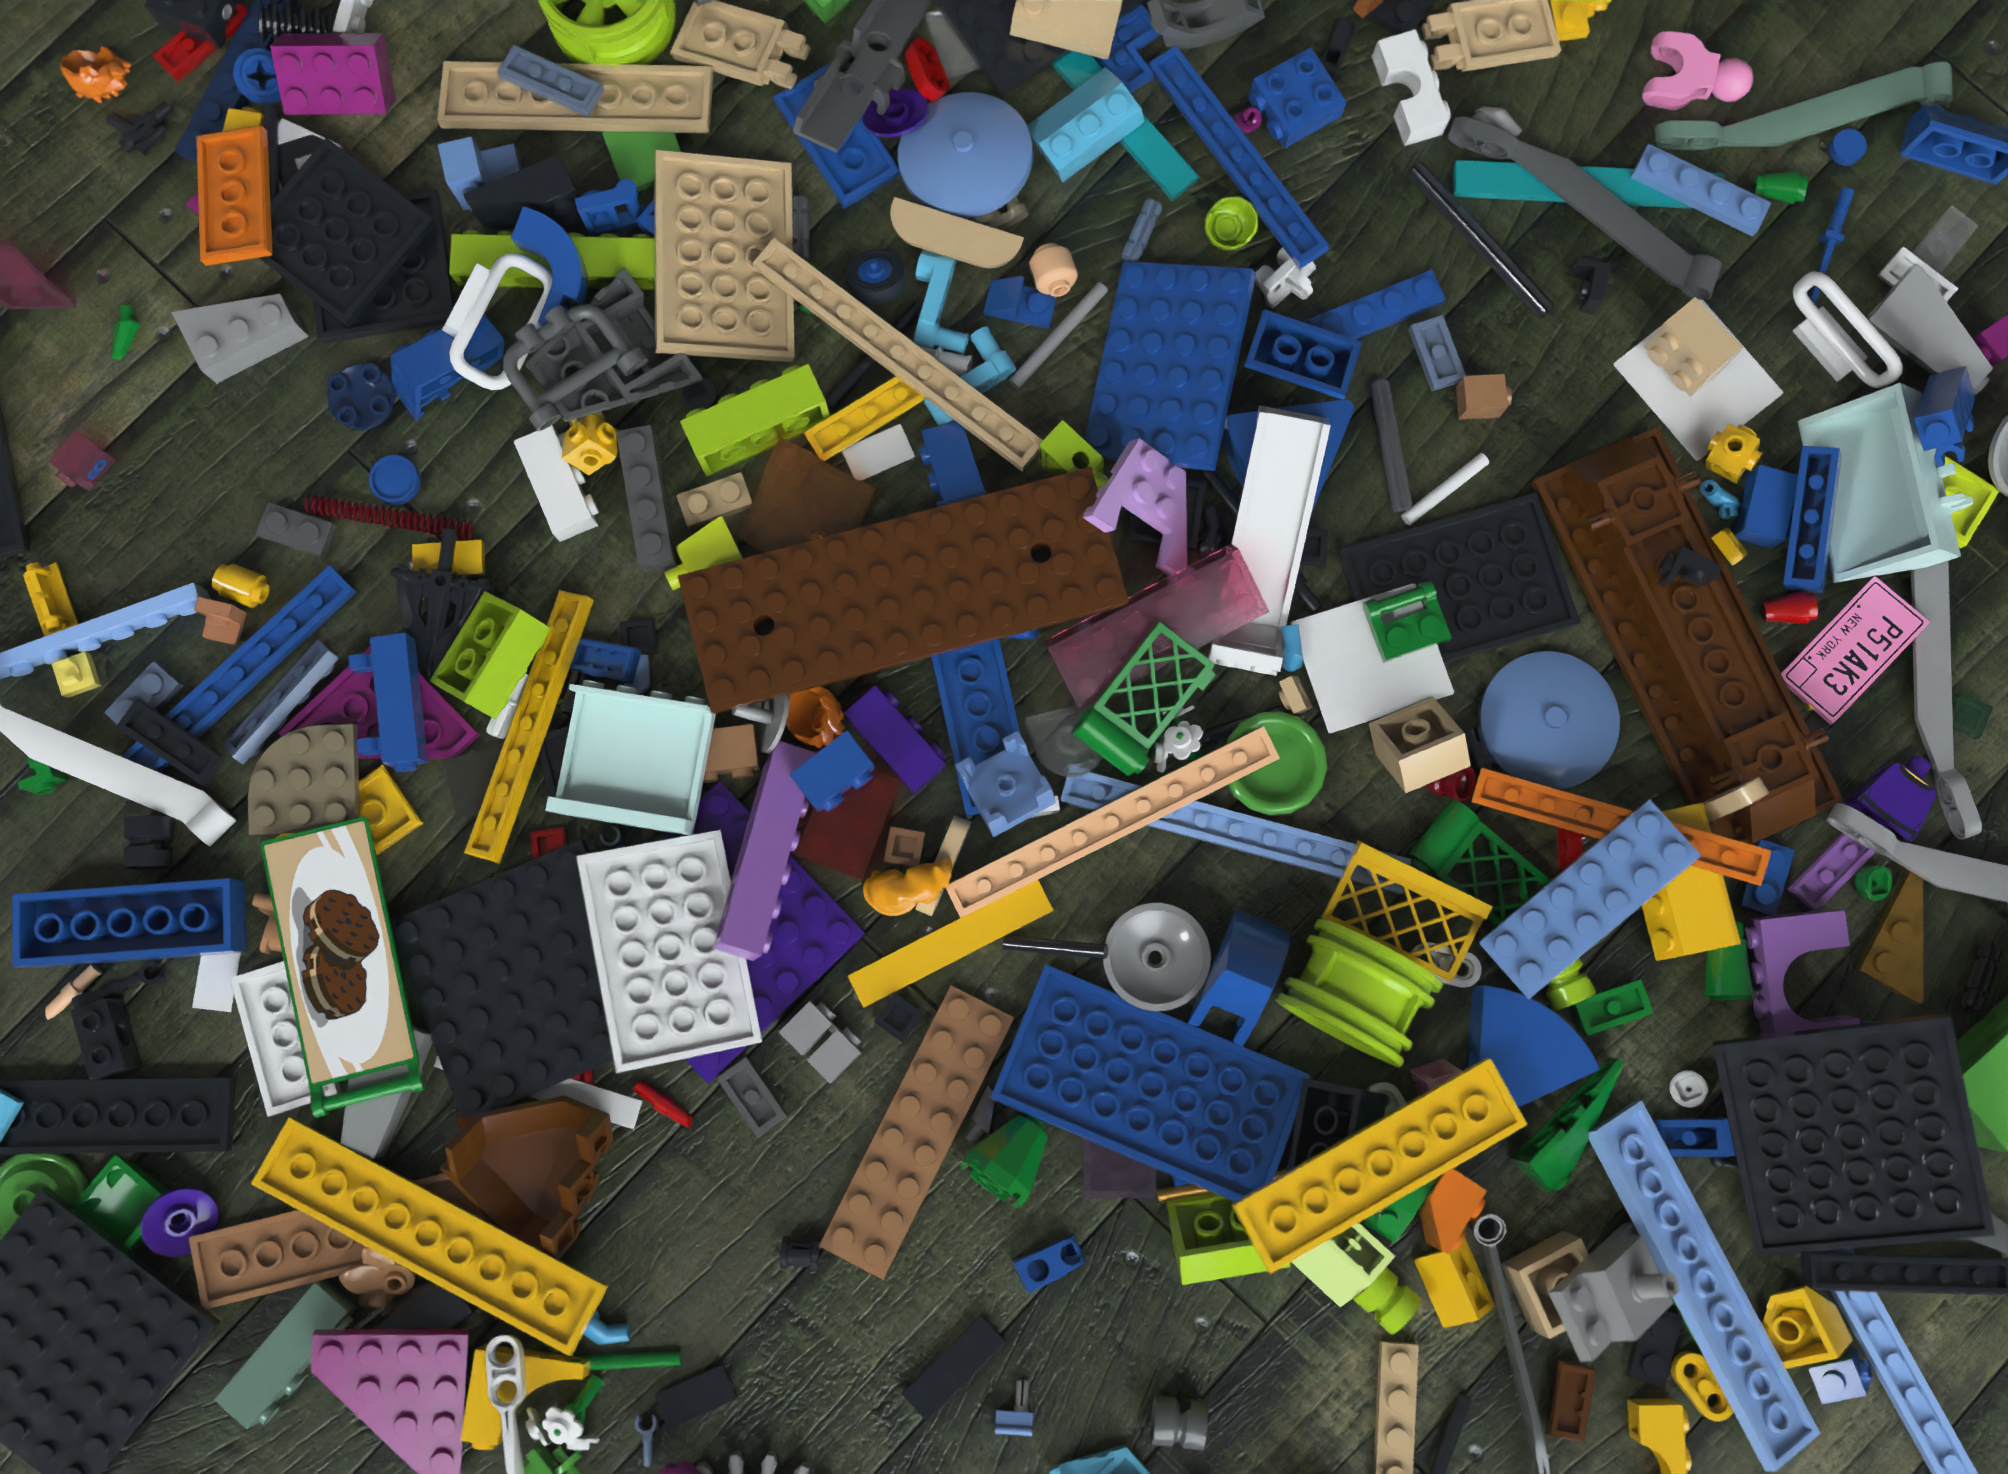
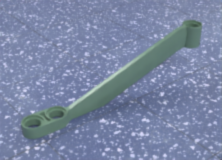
M1935 62L1923 67H1909L1725 127L1714 121L1672 120L1662 122L1655 127V145L1660 149L1706 150L1720 146H1779L1912 102H1920L1922 106L1924 104L1928 106H1942L1953 99L1952 66L1947 62Z

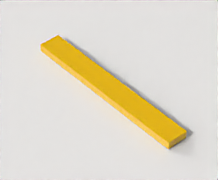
M561 590L558 592L547 623L551 630L546 636L544 645L536 653L464 853L470 856L500 864L594 602L589 596Z

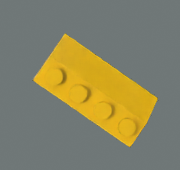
M1704 803L1662 812L1670 822L1711 833ZM1689 866L1642 905L1656 961L1741 944L1725 881L1721 874Z

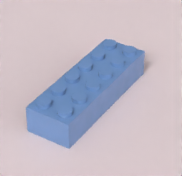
M1646 800L1480 939L1479 944L1523 994L1530 999L1701 857V854L1651 800Z

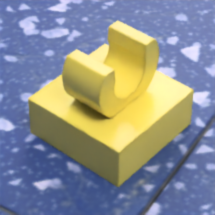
M84 651L51 663L61 695L69 698L101 686L92 655Z

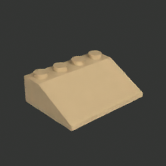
M1016 0L1010 35L1108 60L1122 0Z

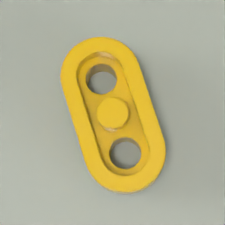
M1683 1351L1677 1354L1671 1363V1375L1700 1414L1710 1420L1723 1421L1728 1419L1733 1414V1410L1705 1357L1693 1351ZM1691 1363L1693 1365V1372L1691 1375L1686 1376L1684 1374V1367ZM1715 1393L1717 1401L1714 1405L1709 1406L1707 1399L1709 1395Z

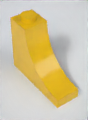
M488 1344L475 1349L461 1441L472 1442L471 1447L479 1450H492L494 1446H498L503 1442L501 1414L492 1404L488 1395L486 1348ZM497 1346L495 1349L496 1359L502 1364L509 1363L514 1356V1348ZM523 1349L526 1376V1395L523 1401L535 1389L545 1384L565 1379H584L591 1372V1360ZM573 1359H583L580 1362L570 1361ZM511 1380L503 1381L498 1387L499 1398L504 1402H511L515 1399L517 1395L515 1383ZM522 1402L515 1409V1413L522 1404Z

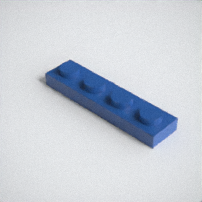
M1429 270L1310 318L1307 324L1356 340L1440 306L1445 302L1446 298L1433 270Z

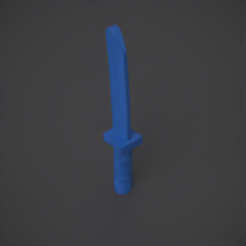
M1850 188L1840 189L1836 201L1837 204L1830 219L1831 222L1826 232L1820 234L1818 241L1826 243L1817 272L1826 273L1834 246H1837L1838 243L1844 240L1845 235L1840 233L1854 194V190ZM1817 286L1812 287L1809 296L1815 305L1820 292V288Z

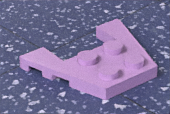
M1140 438L1129 441L1111 470L1113 475L1106 485L1100 487L1096 493V502L1093 506L1086 509L1083 518L1105 533L1114 531L1121 506H1123L1163 534L1155 567L1176 581L1186 579V472L1180 467L1169 463V459Z

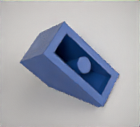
M1728 1117L1654 1120L1658 1132L1673 1157H1729L1736 1155Z

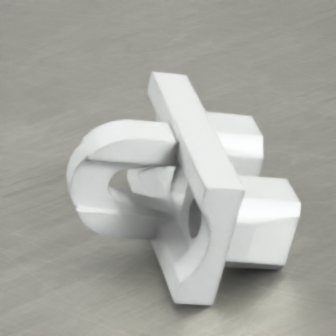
M1281 248L1277 254V262L1281 265L1279 269L1274 271L1268 265H1263L1255 272V283L1264 293L1265 303L1272 309L1291 292L1304 300L1313 293L1312 283L1307 277L1316 269L1315 264L1312 261L1299 269L1284 248Z

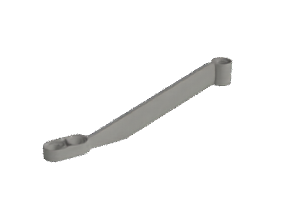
M1948 561L1925 568L1911 570L1912 607L1930 621L1913 640L1914 715L1918 731L1934 772L1935 790L1949 828L1956 838L1963 840L1980 834L1982 822L1965 778L1954 767Z
M1836 803L1826 819L1831 826L1861 845L1887 856L1936 887L2008 903V866L1900 842L1893 832L1853 807L1842 803Z

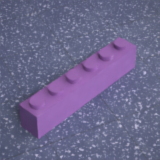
M779 741L775 749L767 754L712 949L751 961L759 958L762 953L768 952L773 933L768 931L771 919L777 918L782 905V898L778 897L781 884L786 885L791 872V865L787 864L790 851L794 852L800 839L801 832L796 830L799 818L803 819L809 806V800L789 774L814 756L815 752Z

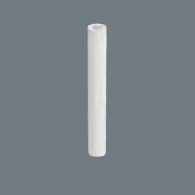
M1483 453L1478 454L1413 505L1411 509L1401 515L1403 521L1409 526L1487 466L1489 464L1488 458Z

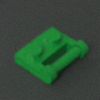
M1430 580L1419 583L1417 588L1379 601L1371 599L1363 602V610L1383 663L1449 641L1452 638L1437 601L1435 587ZM1423 601L1426 610L1383 624L1381 614Z

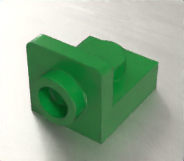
M27 756L28 764L36 775L17 783L20 790L32 792L34 795H44L57 789L56 785L68 781L65 772Z

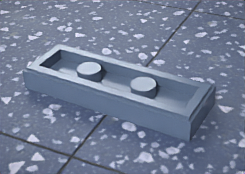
M513 45L497 70L501 79L589 117L604 92L602 83L516 45Z

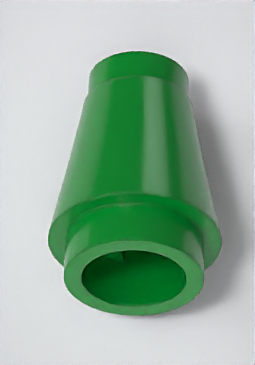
M1800 170L1767 173L1764 175L1757 174L1753 194L1792 205L1795 202H1803L1807 191L1808 174H1800Z

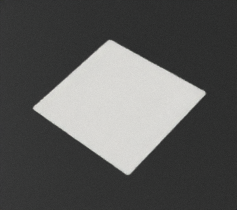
M1699 300L1701 304L1720 322V324L1738 341V339L1731 333V331L1711 310V308L1704 302V300ZM1659 328L1614 363L1616 369L1696 461H1699L1710 452L1707 450V447L1717 431L1723 433L1728 424L1736 428L1738 425L1746 424L1783 394L1779 386L1741 343L1740 345L1743 348L1715 377L1691 397L1673 384L1671 376L1662 366H1658L1651 361L1648 351L1644 348Z
M1409 584L1291 622V625L1299 624L1303 661L1329 733L1387 716L1432 696L1437 700L1454 694L1437 645L1383 663L1365 616L1363 602L1371 599L1379 601L1417 588L1416 584ZM1422 601L1381 614L1383 624L1424 611L1425 609Z

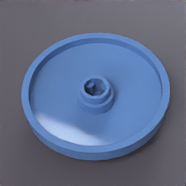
M956 93L929 103V112L924 122L913 131L902 135L898 147L899 169L904 185L911 196L922 206L960 218L982 216L1010 202L1025 185L1033 162L1030 132L1021 115L1003 100L982 93Z
M1542 651L1530 653L1511 661L1492 677L1485 687L1479 702L1477 726H1482L1489 756H1494L1495 762L1493 765L1502 774L1563 790L1589 780L1609 761L1619 737L1620 715L1617 701L1609 684L1591 665L1569 654Z

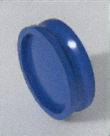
M390 455L381 458L374 464L369 474V485L372 492L384 503L403 505L410 502L419 492L421 477L418 469L408 459L398 455Z

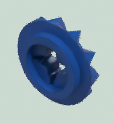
M254 48L243 52L236 59L233 67L232 78L235 81L238 92L242 93L250 102L263 105L278 102L281 96L271 51ZM258 63L263 74L275 77L266 80L263 91L262 87L259 86L258 80L247 78L257 72Z

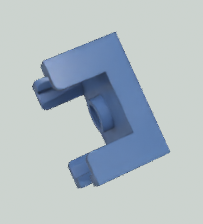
M1018 731L1002 740L1005 750L978 765H974L971 757L955 764L962 783L993 837L1056 804L1052 788L1045 776H1041Z

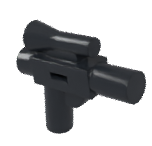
M163 101L151 113L147 111L143 116L136 114L128 120L115 112H110L106 122L124 133L125 137L118 144L125 151L130 153L136 147L146 156L153 144L168 131L161 123L174 110Z

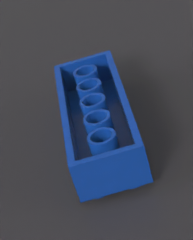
M228 878L12 894V967L40 968L247 952L245 881Z

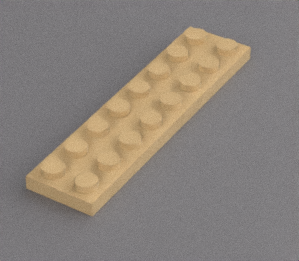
M443 62L437 118L441 128L709 133L713 84L711 66H605L557 63L603 84L604 92L589 117L501 79L497 70L502 62Z

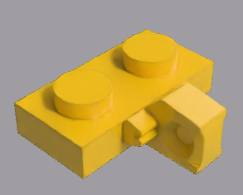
M1548 0L1558 40L1586 38L1590 32L1587 18L1592 17L1595 14L1594 11L1606 10L1612 0Z

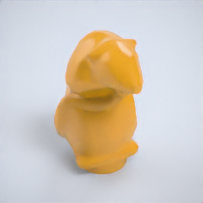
M943 858L934 863H924L907 869L906 875L897 869L883 872L874 870L863 886L865 900L877 912L887 916L905 914L911 911L917 902L930 904L938 897L942 888H949L952 860L951 858Z

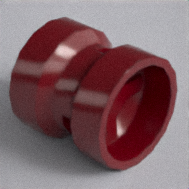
M1471 767L1464 768L1427 784V790L1434 795L1442 797L1448 795L1451 799L1466 801L1472 796L1476 787L1475 771Z

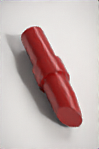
M643 1079L639 1080L633 1089L635 1093L654 1106L653 1108L661 1114H666L687 1128L692 1127V1116L674 1103V1100L665 1093H660Z

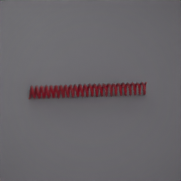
M307 494L304 501L305 510L308 514H320L322 517L327 515L329 518L334 516V518L338 519L340 517L342 520L347 518L349 521H352L354 519L355 522L374 523L376 526L381 524L383 527L386 525L390 528L395 526L396 529L400 527L403 530L408 528L410 531L415 529L416 532H429L430 535L435 533L437 536L443 535V529L446 525V518L443 516L440 521V531L437 532L439 516L436 515L433 521V516L429 514L426 522L427 528L424 530L426 515L422 513L420 516V528L417 529L419 513L415 512L413 527L411 528V510L408 511L406 516V512L403 509L399 516L397 508L393 511V523L390 524L392 517L391 507L386 511L385 507L382 506L379 511L377 505L372 510L371 504H368L365 511L364 503H361L359 506L356 501L352 506L349 500L345 505V501L342 499L338 506L337 498L332 501L328 497L325 501V498L321 496L318 500L317 495L312 497V510L309 511L308 498L311 495ZM359 508V518L356 519V515L358 513ZM386 512V523H383ZM379 513V522H376ZM398 517H399V523H400L399 526H397V524H396V523H397V520H398ZM406 517V526L404 527L403 523ZM451 517L447 521V529H452L453 519ZM457 518L454 522V530L458 531L460 521ZM464 519L461 522V534L459 536L457 534V539L462 537L464 540L468 538L473 540L471 537L473 522L470 521L468 523L467 536L465 537L466 520ZM432 521H433V531L430 530L431 525H432Z

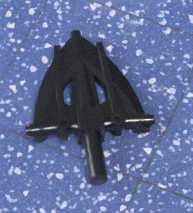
M446 528L443 529L438 569H432L430 574L427 573V569L419 568V571H412L410 567L398 563V568L391 569L390 573L391 576L397 578L398 603L405 632L415 639L417 658L425 669L424 674L433 676L434 670L440 665L484 591L489 594L495 592V586L490 584L491 579L472 581L469 580V576L462 575L461 579L456 578L457 573L452 572L458 531ZM429 598L427 623L425 624L421 616L422 600ZM450 602H453L457 606L454 621L446 628Z

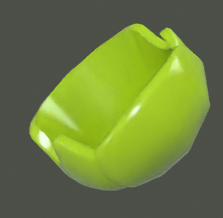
M1240 196L1224 197L1216 202L1207 213L1204 224L1205 234L1212 245L1223 251L1238 250L1245 246L1256 234L1258 229V213L1250 201Z

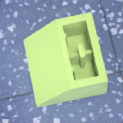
M1357 1223L1293 1260L1292 1263L1339 1307H1342L1370 1286L1394 1259L1395 1255L1360 1223Z

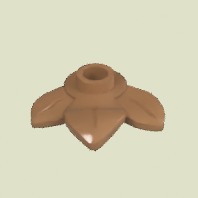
M366 1246L362 1249L363 1263L352 1266L342 1271L339 1275L340 1282L347 1290L360 1294L358 1305L371 1309L388 1305L395 1295L405 1294L410 1291L415 1282V1273Z

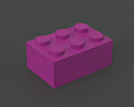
M384 33L281 34L270 46L284 115L386 114L396 101Z

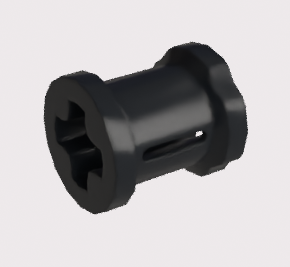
M784 1235L781 1245L780 1269H786L788 1266L810 1267L811 1271L817 1272L820 1256V1238H814L813 1241L791 1240L790 1236Z

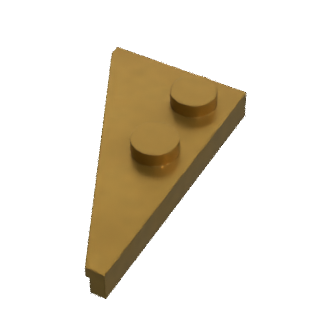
M1906 869L1854 970L1915 1005L1922 1004L1924 1000L1923 878Z

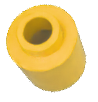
M221 564L215 571L212 579V588L217 590L220 596L250 608L264 603L270 591L266 576L236 564Z

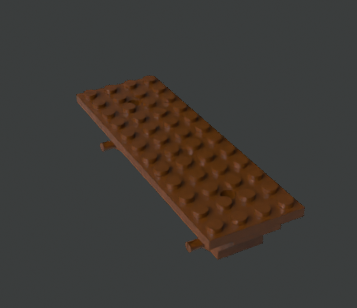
M1657 426L1534 479L1531 485L1538 495L1540 504L1687 806L1702 803L1756 777H1760L1768 789L1769 793L1759 800L1709 822L1712 834L1752 844L1830 809L1836 803H1843L1845 801L1817 747L1829 741L1828 735L1814 740L1815 737L1827 732L1823 728H1819L1810 733L1719 548L1711 539L1713 536L1689 490L1694 486L1700 485V478L1694 479L1698 474L1692 471L1682 476ZM1683 546L1722 566L1717 578L1705 586L1689 584L1681 579V574L1678 573L1672 583L1662 587L1657 584L1662 575L1658 572V568L1668 553L1673 554Z
M1092 467L678 575L711 712L717 714L1128 605L1129 601L1110 532H1103L1083 518L1086 509L1093 506L1097 500L1096 493L1098 488Z

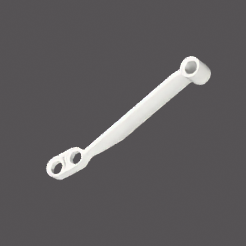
M0 704V731L33 760L182 821L208 846H211L237 821L226 809L200 789L5 709Z
M501 1335L490 1341L486 1348L488 1395L492 1404L501 1414L507 1474H525L515 1416V1409L526 1395L524 1350L518 1338L512 1335ZM504 1341L511 1343L514 1348V1356L506 1364L500 1363L495 1356V1349ZM505 1380H511L517 1387V1395L511 1402H504L498 1396V1387Z

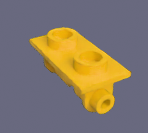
M39 562L26 565L27 571L23 577L44 637L78 625L79 623L58 563L55 562L41 567Z

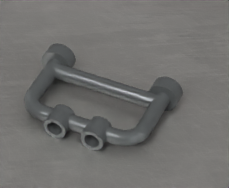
M581 304L566 311L562 305H558L545 315L548 323L541 328L536 329L530 323L518 330L515 336L519 341L506 351L503 359V370L508 380L533 412L529 420L538 432L547 429L561 417L553 405L555 402L615 364L619 366L625 376H628L639 370L648 361L639 347L631 349L609 317L598 307ZM579 320H593L613 346V349L538 396L517 367L518 360L523 355L538 350L547 340L555 335L565 333Z

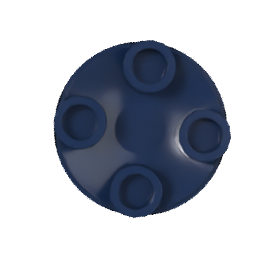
M352 364L342 369L339 373L331 375L328 379L329 409L334 418L343 426L353 430H369L383 423L391 414L396 399L395 387L389 375L375 364Z

